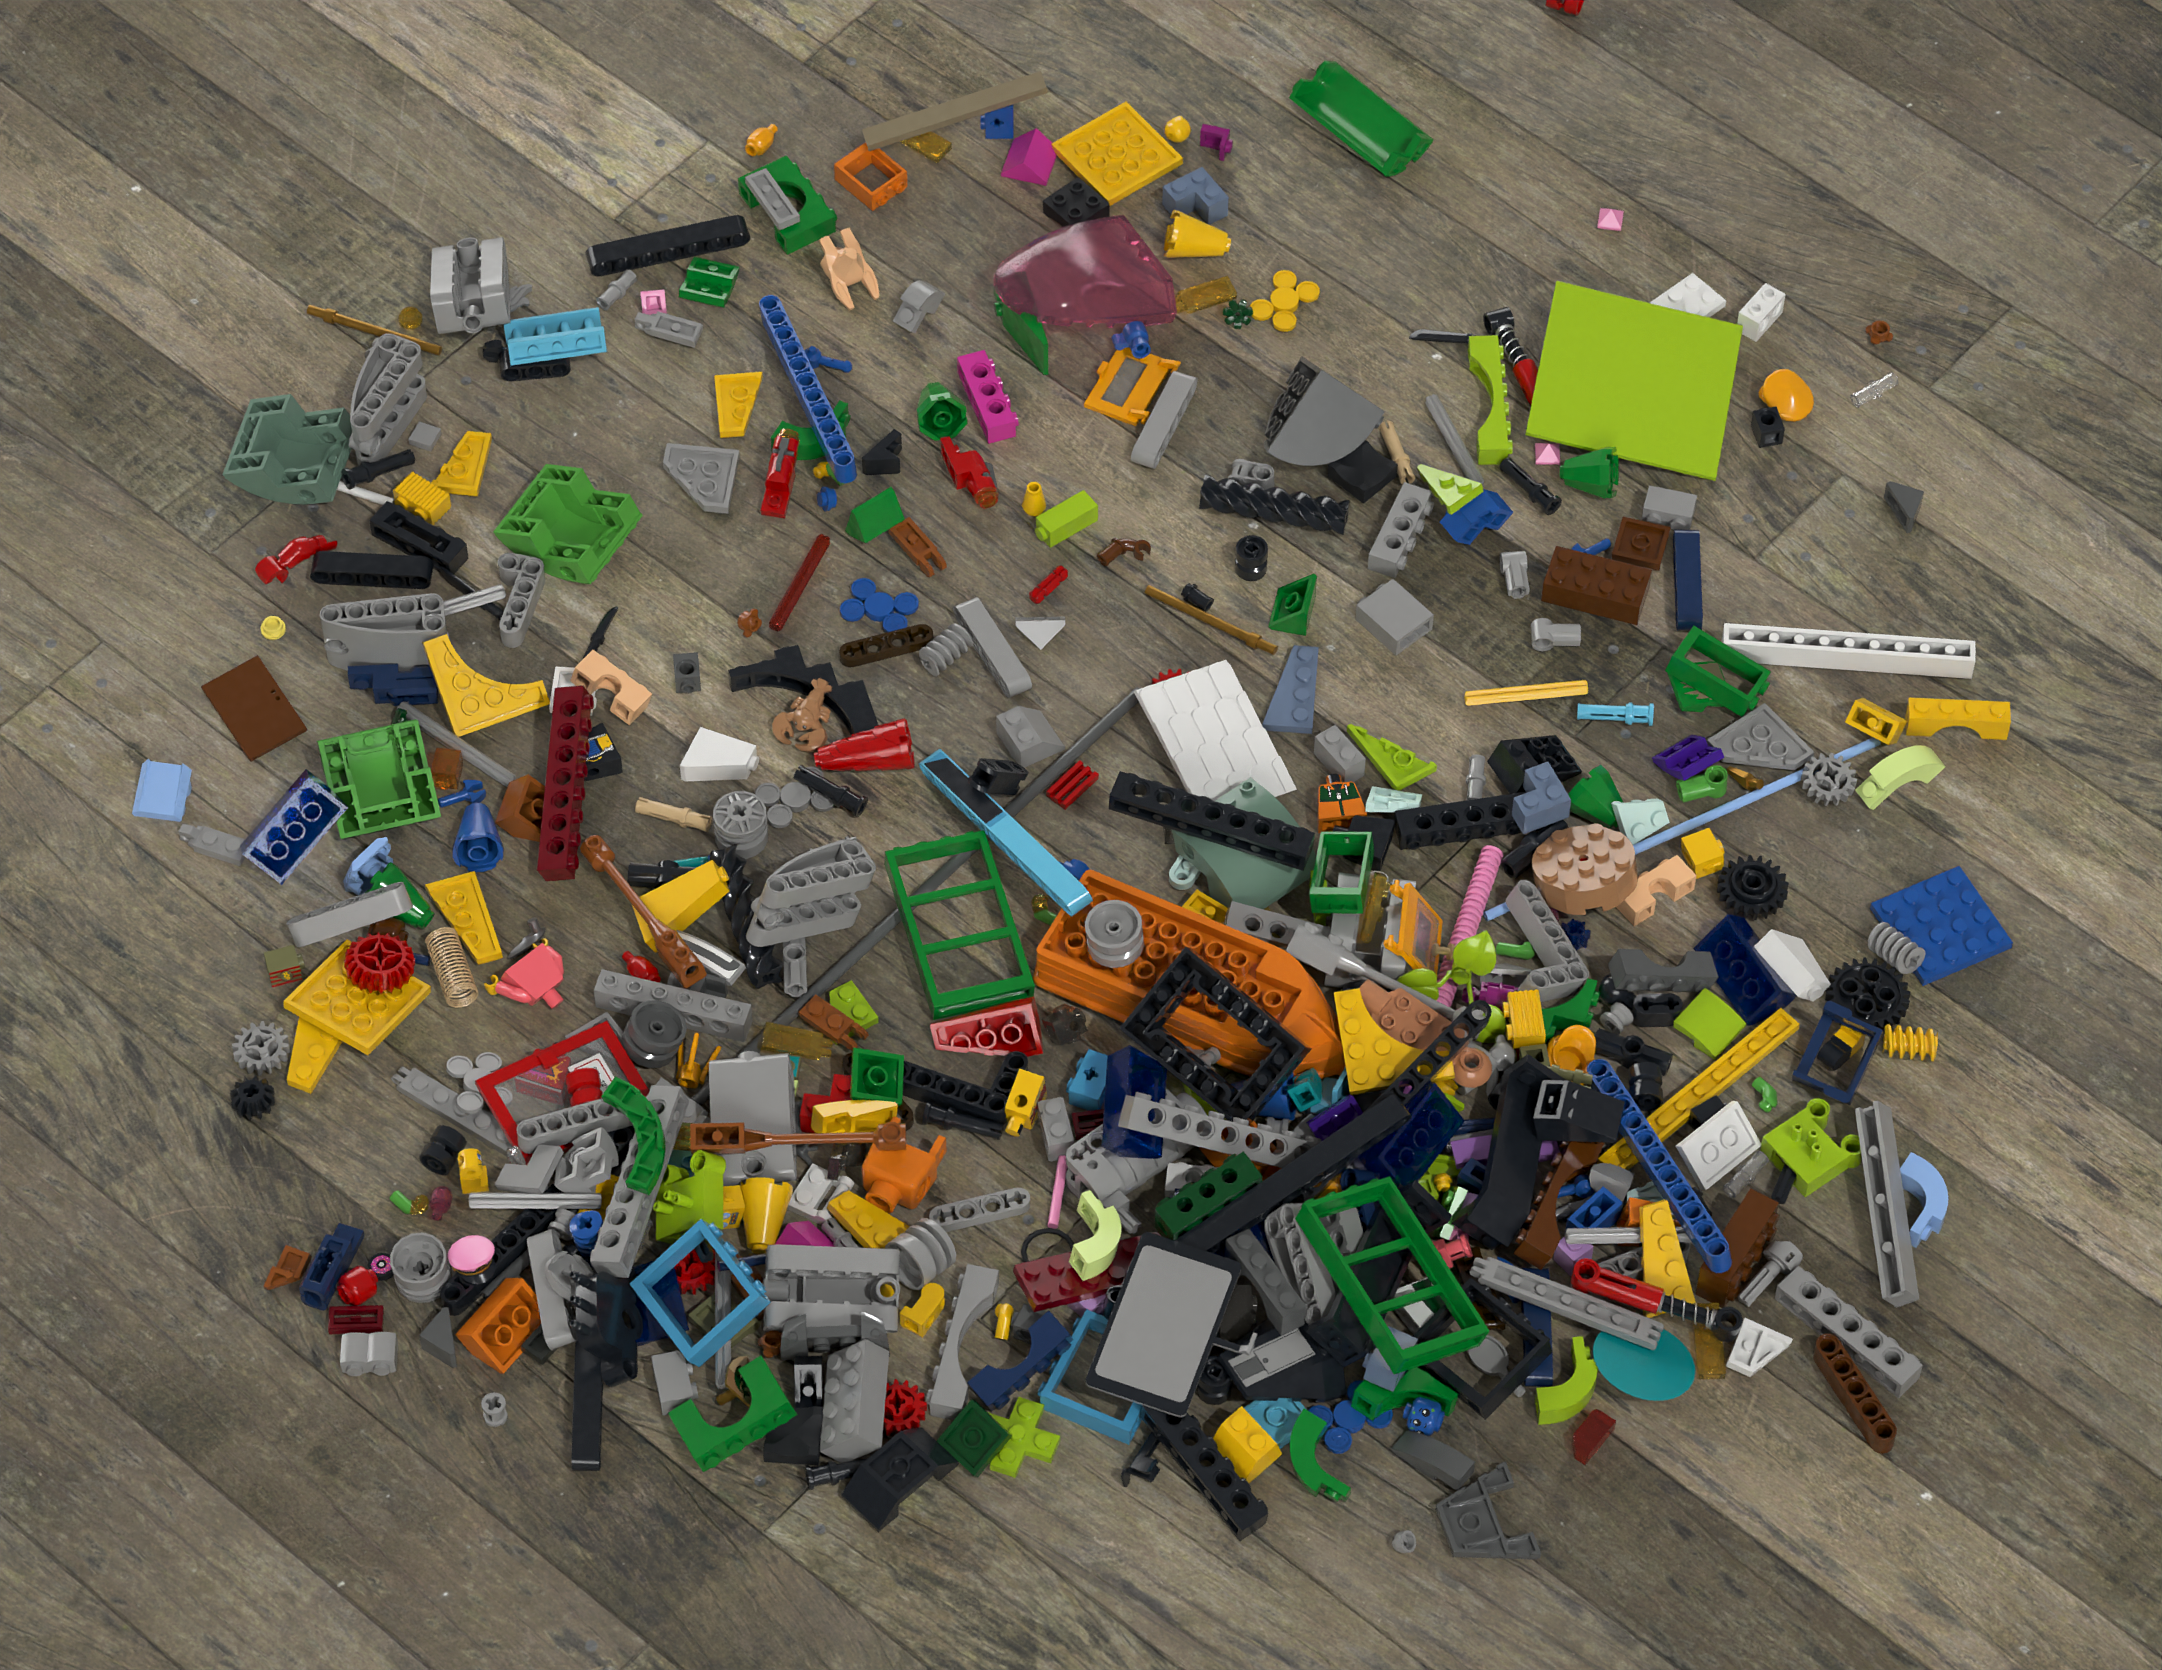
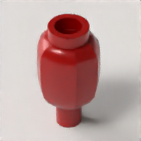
M626 951L622 955V959L627 963V970L631 976L660 983L661 978L659 977L658 969L648 959L642 956H634L630 951Z

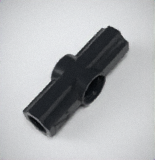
M1560 820L1545 826L1537 833L1534 831L1528 833L1520 842L1519 847L1501 860L1504 872L1510 878L1520 876L1532 866L1533 854L1537 847L1550 837L1554 831L1569 828L1568 824L1564 820Z
M671 860L660 861L658 865L630 863L627 882L630 886L656 889L695 868L680 867L678 863Z
M1600 1028L1595 1034V1052L1620 1060L1622 1066L1628 1069L1630 1066L1640 1062L1655 1063L1662 1068V1075H1667L1673 1059L1672 1053L1646 1045L1640 1037L1635 1035L1623 1037Z

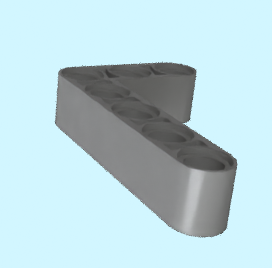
M1521 880L1506 898V905L1545 967L1532 970L1519 986L1518 992L1520 990L1534 991L1537 989L1539 990L1540 1002L1572 996L1577 993L1587 980L1589 971L1536 886L1530 881Z

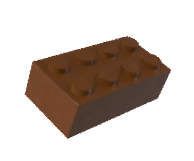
M1556 546L1543 583L1541 601L1638 625L1650 588L1652 569Z
M1750 1188L1722 1232L1729 1245L1732 1266L1726 1272L1715 1273L1708 1268L1704 1261L1700 1267L1695 1295L1720 1308L1726 1307L1729 1301L1734 1302L1740 1291L1739 1284L1741 1281L1746 1282L1752 1272L1751 1265L1754 1261L1759 1262L1765 1250L1764 1244L1766 1241L1771 1242L1777 1232L1775 1226L1780 1217V1214L1777 1213L1779 1202Z

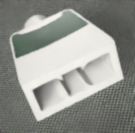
M1427 1277L1397 1289L1394 1298L1433 1285ZM1438 1295L1394 1311L1414 1335L1445 1303Z

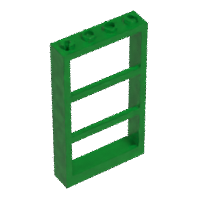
M984 830L977 832L969 831L954 837L945 836L930 842L921 841L912 846L894 847L893 850L885 851V869L933 1020L965 1014L1014 1000L1034 997L1035 984ZM980 849L988 872V880L907 897L899 866ZM993 889L1005 927L930 944H922L911 910L912 906ZM1009 937L1021 976L938 994L926 955Z
M1390 1177L1380 1180L1376 1178L1361 1186L1353 1185L1345 1191L1339 1193L1331 1192L1323 1198L1316 1200L1311 1198L1301 1205L1295 1220L1394 1375L1481 1345L1489 1333V1329ZM1378 1200L1402 1238L1343 1257L1319 1219ZM1409 1247L1433 1286L1374 1305L1349 1266ZM1439 1295L1461 1330L1402 1350L1380 1314Z

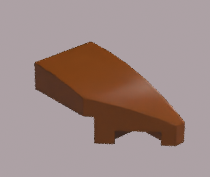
M285 1245L276 1267L272 1266L263 1287L271 1290L301 1280L312 1258L311 1254Z

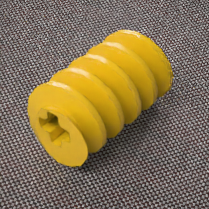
M1890 1024L1885 1026L1882 1054L1884 1050H1887L1889 1058H1892L1894 1052L1898 1051L1899 1058L1903 1059L1905 1052H1908L1910 1060H1913L1915 1054L1919 1053L1921 1061H1924L1926 1054H1929L1931 1062H1934L1938 1046V1032L1934 1036L1933 1029L1928 1028L1924 1035L1922 1028L1918 1027L1915 1034H1913L1912 1027L1907 1026L1903 1033L1900 1025H1897L1894 1032H1892Z

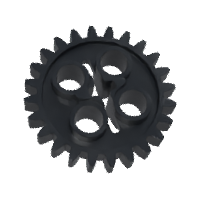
M1864 957L1862 963L1859 964L1854 958L1852 966L1843 962L1842 969L1836 967L1834 975L1830 974L1829 982L1831 985L1825 990V1001H1832L1850 1009L1852 1017L1883 1030V1027L1887 1024H1890L1892 1029L1893 1023L1899 1025L1901 1017L1905 1018L1910 1003V991H1907L1908 982H1902L1903 974L1895 976V967L1889 970L1886 969L1887 962L1882 963L1880 966L1877 965L1876 958H1874L1872 963H1868L1866 957Z

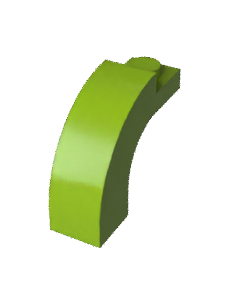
M1583 1336L1572 1337L1570 1352L1574 1371L1573 1376L1567 1382L1558 1386L1536 1388L1535 1408L1538 1425L1553 1424L1570 1419L1582 1411L1592 1398L1598 1367L1595 1360H1591L1590 1348L1584 1345Z

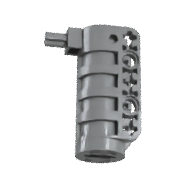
M1156 1087L1146 1093L1152 1096L1151 1101L1155 1102V1098L1159 1100L1164 1098L1176 1102V1108L1184 1109L1185 1105L1201 1108L1200 1114L1207 1115L1200 1104L1187 1093L1182 1092L1175 1097L1164 1087ZM1154 1109L1148 1112L1149 1122H1152L1155 1118L1156 1113ZM1120 1111L1067 1149L1066 1165L1069 1169L1066 1172V1186L1079 1200L1081 1193L1090 1190L1102 1202L1104 1209L1114 1206L1120 1217L1121 1226L1129 1234H1134L1142 1224L1129 1211L1130 1200L1126 1195L1142 1186L1152 1176L1166 1169L1169 1163L1183 1157L1195 1146L1127 1128L1114 1132L1115 1126L1122 1128L1118 1126L1122 1112ZM1178 1115L1172 1120L1174 1128L1178 1127L1180 1123ZM1202 1121L1197 1125L1198 1134H1201L1204 1130V1123ZM1095 1139H1102L1103 1141H1105V1143L1098 1148H1095L1091 1145V1142ZM1074 1155H1076L1077 1157H1081V1156H1082V1159H1081V1160H1079V1159L1073 1160V1156H1074Z

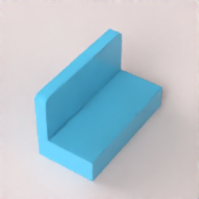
M1346 1066L1339 1079L1326 1077L1323 1080L1321 1103L1312 1106L1310 1112L1320 1114L1348 1096L1349 1084Z

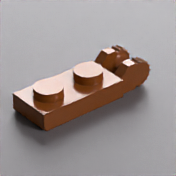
M910 517L889 529L890 536L914 563L920 566L921 571L927 577L934 575V570L927 561L929 558H932L934 564L940 570L947 568L946 561L937 551V547Z
M816 994L798 1012L801 1019L837 1044L841 1043L851 1051L854 1047L858 1048V1045L848 1036L850 1032L862 1040L869 1036L868 1032L858 1023Z

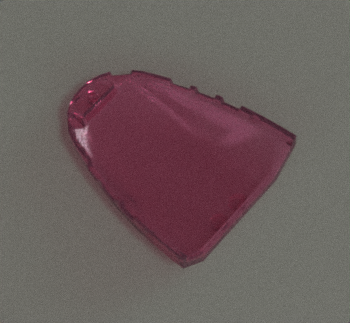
M1124 215L1105 216L1081 221L1049 232L1031 241L1004 259L998 265L993 278L995 291L1005 305L1019 315L1022 312H1027L1037 316V322L1070 326L1073 322L1085 323L1086 327H1092L1094 323H1106L1107 328H1113L1116 323L1128 324L1132 321H1140L1145 326L1172 323L1177 313L1172 277Z

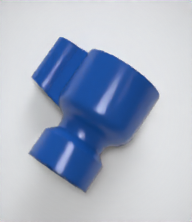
M1132 321L1126 324L1122 333L1112 336L1116 350L1130 347L1135 358H1145L1151 351L1146 326L1140 321Z

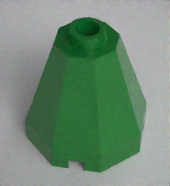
M939 382L927 384L921 392L917 406L919 431L934 441H938L941 437L945 436L955 438L968 424L965 402Z
M1604 447L1566 459L1564 465L1560 466V479H1564L1567 486L1602 498L1615 497L1617 490H1612L1613 484L1618 485L1619 458L1618 455H1613V453L1617 452L1616 447Z
M1599 765L1589 772L1592 776L1591 778L1587 777L1585 779L1583 777L1568 793L1571 799L1570 812L1608 829L1613 826L1617 829L1619 826L1611 803L1614 801L1624 802L1609 772L1602 765Z

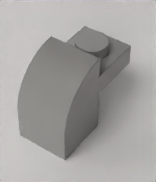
M915 281L901 296L900 299L903 300V303L893 322L912 333H916L927 312L935 314L945 293L927 282Z

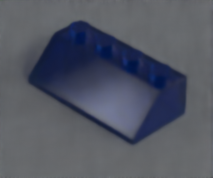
M305 769L240 845L242 855L282 885L343 815L348 806L323 781Z
M1727 914L1693 949L1695 951L1711 952L1718 974L1716 982L1747 1026H1751L1769 1018L1780 1008L1784 1010L1797 995L1755 949L1754 946L1760 939L1746 919Z
M1131 1045L1107 1056L1102 1147L1119 1157L1159 1159L1162 1157V1137L1118 1126L1126 1095L1135 1097L1136 1092L1151 1095V1101L1157 1103L1160 1102V1098L1165 1099L1167 1069L1157 1060ZM1154 1109L1148 1112L1149 1122H1152L1155 1118L1156 1113Z
M1430 1083L1406 1107L1412 1117L1405 1125L1358 1157L1364 1167L1372 1171L1379 1180L1390 1177L1396 1187L1400 1183L1405 1186L1414 1180L1418 1182L1465 1120L1436 1083Z

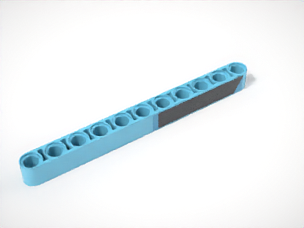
M941 749L936 750L919 763V767L927 779L981 831L984 830L986 836L1068 915L1074 916L1093 902L1088 890L987 793L972 787L967 782L969 776Z

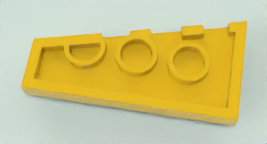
M475 871L425 884L427 893L450 926L457 931L459 939L477 965L503 958Z
M1664 1199L1639 1207L1640 1240L1643 1257H1641L1643 1282L1664 1288L1663 1292L1667 1296L1673 1295L1676 1299H1685V1302L1691 1304L1696 1303L1668 1200ZM1643 1310V1316L1647 1318L1667 1313L1664 1311L1659 1313L1658 1311L1656 1314Z

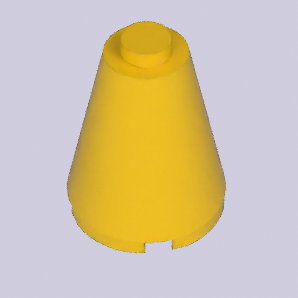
M1172 211L1170 218L1174 219V222L1167 226L1164 242V251L1166 253L1164 257L1223 256L1225 252H1229L1231 238H1228V233L1183 212Z
M765 1177L748 1178L745 1184L742 1181L740 1182L745 1204L743 1220L747 1247L752 1249V1252L755 1254H765L767 1246L775 1245L793 1194V1187L787 1182L782 1181L781 1186L774 1184L775 1179Z

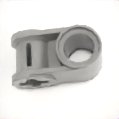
M1244 459L1233 461V471L1228 478L1239 481L1241 486L1246 483H1257L1265 490L1275 487L1274 469L1272 466Z

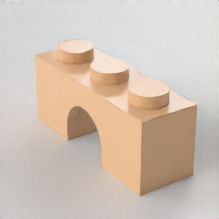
M594 650L575 667L570 680L576 686L584 685L590 694L601 688L612 691L615 697L610 711L629 726L648 707L652 693L645 686L637 683L625 671L614 666L605 656L598 654Z
M1678 855L1671 859H1665L1653 870L1643 872L1638 877L1635 890L1616 908L1633 926H1636L1654 915L1656 899L1651 894L1657 892L1664 893L1675 902L1694 890L1697 875Z

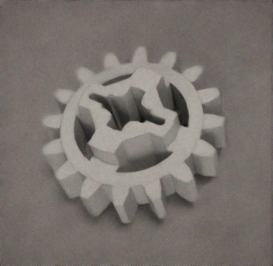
M1820 753L1818 760L1815 757H1811L1810 762L1805 764L1801 775V780H1803L1802 789H1809L1807 796L1811 797L1814 795L1816 797L1815 803L1824 800V805L1828 806L1829 801H1833L1834 805L1837 806L1840 799L1846 802L1848 796L1853 795L1854 787L1857 783V779L1854 778L1856 770H1849L1851 762L1844 764L1842 762L1843 756L1835 759L1834 754L1830 753L1829 757L1825 758V755ZM1819 769V772H1816L1815 776H1813V773ZM1845 783V786L1839 790V787Z
M261 1021L258 1027L254 1023H250L251 1029L249 1030L241 1028L242 1036L235 1035L236 1043L232 1044L234 1060L238 1062L239 1068L247 1067L248 1074L257 1070L258 1076L262 1075L263 1070H267L269 1074H272V1067L274 1066L281 1069L280 1061L287 1062V1053H290L288 1036L284 1035L283 1028L275 1029L274 1023L267 1027L264 1021Z

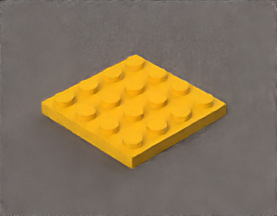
M1126 101L1051 144L1056 155L1081 180L1104 198L1110 206L1183 164V157Z
M347 939L284 1000V1008L362 1053L369 1055L431 993V986L412 976L408 984H403L401 990L394 988L392 994L387 990L383 991L382 994L379 991H373L370 994L367 988L361 991L359 985H353L351 979L347 978L344 968L345 953L351 945V941Z

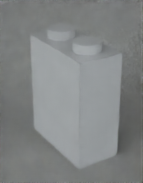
M1392 579L1386 584H1381L1368 597H1363L1356 605L1355 620L1396 656L1432 630L1434 615L1399 583Z

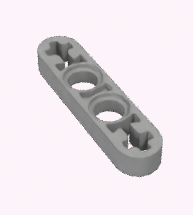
M1012 1188L934 1207L930 1211L929 1219L941 1226L945 1232L1022 1215L1030 1208V1194L1023 1188ZM1019 1198L1022 1204L1018 1205L1014 1199ZM1004 1200H1007L1008 1208H1005ZM993 1202L1000 1206V1209L995 1212H990L985 1208L987 1204ZM963 1209L974 1211V1215L970 1218H964L959 1213ZM953 1212H955V1220H953ZM942 1216V1218L945 1219V1222L940 1223L937 1217Z

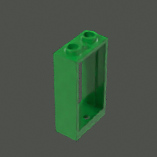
M1696 626L1691 628L1672 655L1665 669L1667 673L1741 717L1745 715L1748 709L1754 710L1760 700L1757 697L1758 694L1763 696L1770 685V682L1767 681L1771 673L1770 670ZM1694 648L1754 684V687L1747 695L1686 659V657Z
M1321 831L1309 893L1312 913L1363 914L1374 856L1372 832ZM1329 855H1363L1358 887H1323Z

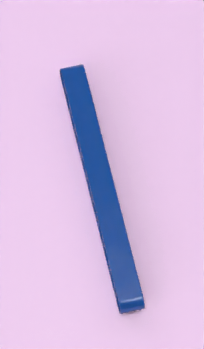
M766 295L759 301L762 323L836 480L841 483H850L857 477L854 454L780 299L775 295Z
M1604 1059L1593 1060L1587 1066V1073L1593 1075L1591 1089L1625 1102L1619 1132L1663 1199L1668 1200L1670 1210L1708 1268L1715 1273L1726 1272L1732 1266L1728 1242L1611 1065Z

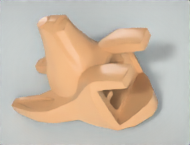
M846 228L840 231L845 248L835 247L829 236L819 240L825 254L820 265L825 274L830 278L832 291L837 299L848 310L854 309V304L848 292V286L861 281L874 300L879 298V288L873 270L863 257L859 242L854 237L851 229Z

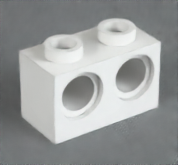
M1765 283L1739 312L1737 324L1743 326L1742 334L1757 342L1783 313L1786 294Z

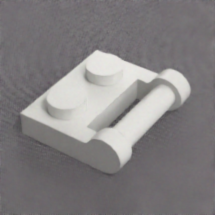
M812 1163L792 1194L787 1209L820 1225L825 1221L829 1224L828 1219L832 1218V1213L827 1209L828 1202L822 1210L818 1211L817 1208L831 1186L836 1187L828 1202L847 1190L851 1191L854 1182L847 1176H839Z

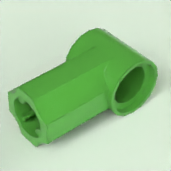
M1715 765L1709 767L1703 774L1692 776L1685 781H1676L1680 800L1684 803L1706 796L1711 798L1724 796L1727 791L1728 774L1725 768Z

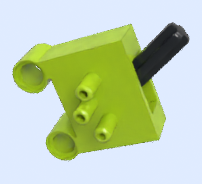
M1814 1098L1810 1100L1805 1109L1762 1138L1760 1151L1781 1172L1771 1195V1199L1779 1202V1205L1786 1203L1792 1186L1804 1197H1807L1848 1168H1856L1861 1164L1862 1155L1858 1135L1845 1136L1839 1148L1823 1131L1827 1126L1830 1106L1823 1099Z
M703 1150L696 1151L690 1160V1169L695 1173V1176L689 1177L688 1171L684 1168L671 1164L667 1165L656 1202L653 1204V1209L656 1211V1240L673 1245L700 1219L709 1224L714 1222L717 1228L723 1230V1174L726 1168L724 1157ZM705 1238L694 1248L702 1263L714 1259L712 1248Z

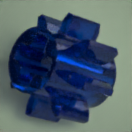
M1572 919L1567 924H1561V928L1576 951L1581 947L1587 948L1591 930H1585V922Z

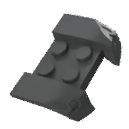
M861 1312V1325L807 1327L806 1314L800 1315L785 1322L781 1337V1360L792 1361L795 1360V1356H809L808 1349H814L816 1353L829 1352L830 1348H841L842 1350L864 1339L889 1351L888 1337L883 1320L877 1316Z

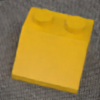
M1242 1406L1220 1425L1213 1437L1221 1455L1231 1460L1235 1468L1234 1471L1240 1478H1245L1248 1483H1251L1282 1455L1278 1444Z

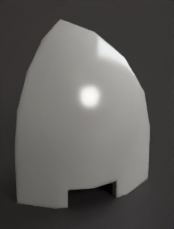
M1599 1163L1591 1168L1589 1180L1595 1193L1604 1186L1623 1202L1635 1173L1613 1164Z

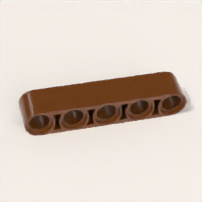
M1822 1334L1816 1340L1813 1354L1814 1362L1869 1446L1877 1453H1888L1894 1446L1897 1434L1896 1425L1839 1339L1832 1334ZM1822 1349H1828L1831 1352H1824ZM1837 1370H1841V1371H1843V1372H1845V1373H1844V1374H1840V1373H1838V1372H1836V1371H1837ZM1850 1392H1857L1860 1395H1853ZM1864 1413H1870L1873 1416L1869 1417L1866 1416ZM1882 1434L1888 1438H1881L1878 1435Z

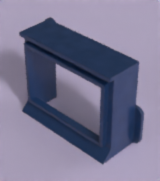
M1827 1001L1799 1066L1792 1074V1081L1802 1083L1850 1106L1880 1043L1883 1030L1852 1017L1850 1009L1835 1002ZM1833 1021L1871 1037L1846 1092L1807 1076Z

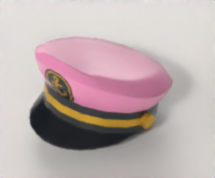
M479 1235L463 1237L452 1244L448 1251V1260L453 1271H456L463 1280L469 1283H485L495 1272V1260L493 1258L495 1248L493 1243L486 1237Z

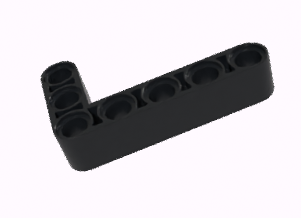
M1019 1051L1009 1053L1005 1057L991 1089L904 1061L903 1096L926 1104L930 1101L934 1106L942 1108L954 1107L956 1113L1005 1124L1007 1122L1005 1105L1019 1069L1013 1068L1019 1067L1028 1071V1058Z

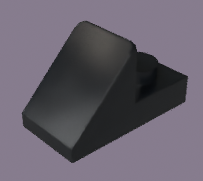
M893 429L862 457L863 474L885 475L900 473V459L897 457L902 450V434Z

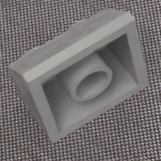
M1017 706L996 716L997 735L1015 762L1024 768L1065 750L1064 744L1040 710Z

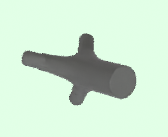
M796 1144V1154L804 1159L810 1168L813 1162L808 1152L817 1151L818 1146Z

